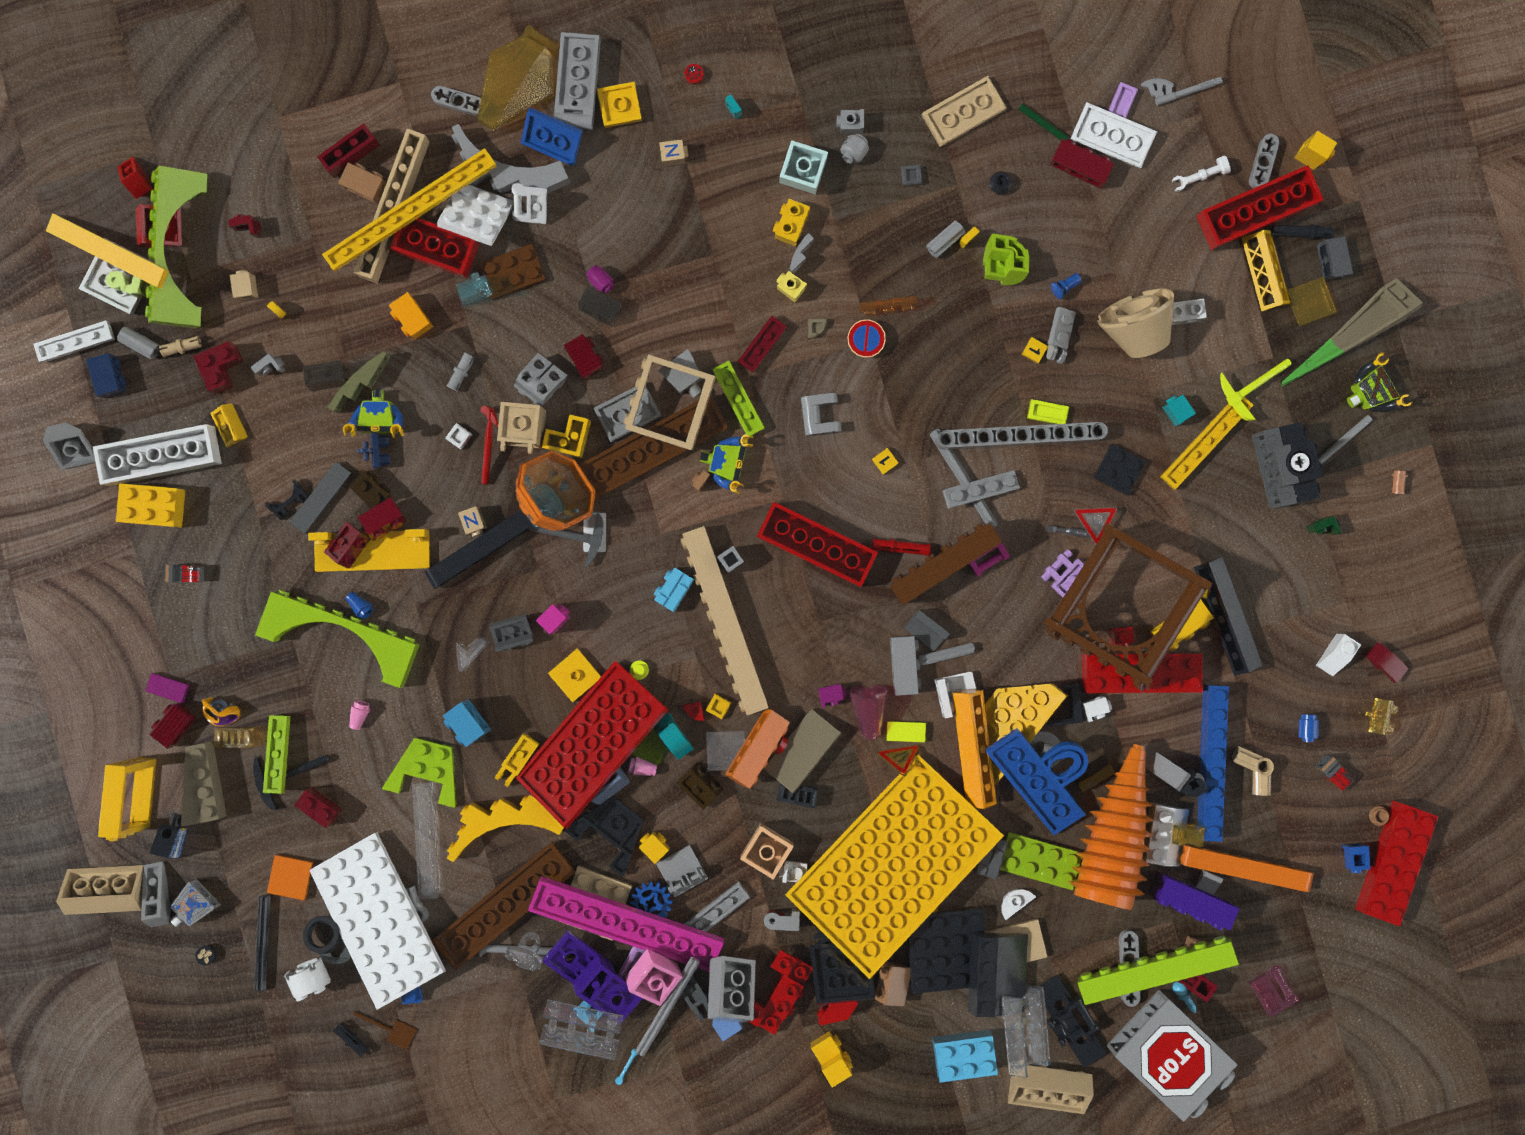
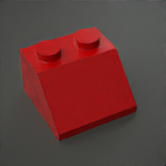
M140 204L136 208L137 247L152 248V240H149L150 228L153 229V221H150V211L154 205ZM181 207L172 216L167 226L164 248L182 246Z

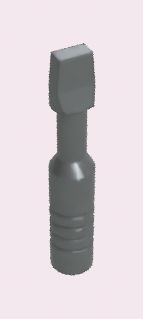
M1047 525L1048 532H1061L1067 535L1090 538L1089 532L1084 529L1060 528L1054 525Z

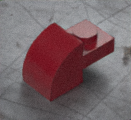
M1204 975L1178 981L1206 1002L1209 1001L1218 987Z

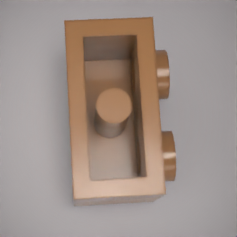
M347 163L338 184L342 188L378 204L386 186V182L382 179L383 176L375 171H372V173L365 171L366 168L358 163H355V165Z
M886 961L879 971L875 1000L884 1005L904 1006L910 980L909 966L901 962Z

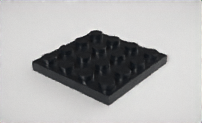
M983 908L932 912L908 938L911 992L913 994L969 988L972 933H985Z

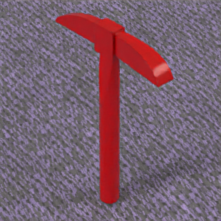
M482 406L480 411L487 416L488 423L485 434L481 483L487 485L489 484L493 423L498 427V419L493 407Z

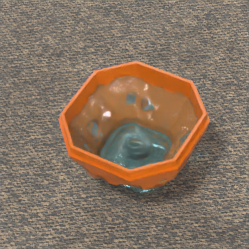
M551 451L521 464L519 475L516 479V497L522 512L534 526L553 531L564 530L592 516L595 489L574 459Z

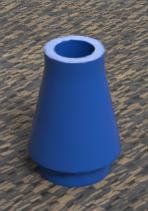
M355 592L349 593L345 598L358 618L366 619L374 611L372 604Z

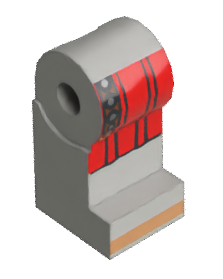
M792 908V913H779L776 910H769L765 914L764 924L771 930L799 931L800 909Z

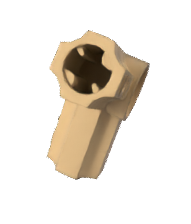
M1238 746L1232 755V762L1253 771L1252 794L1260 796L1271 795L1273 762L1268 758ZM1264 761L1265 768L1263 770H1260L1259 764L1260 762Z

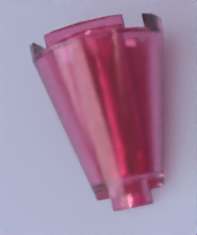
M865 685L850 689L849 696L861 735L867 740H875L877 736L881 735L888 695L887 688L884 686L872 685V688H865Z

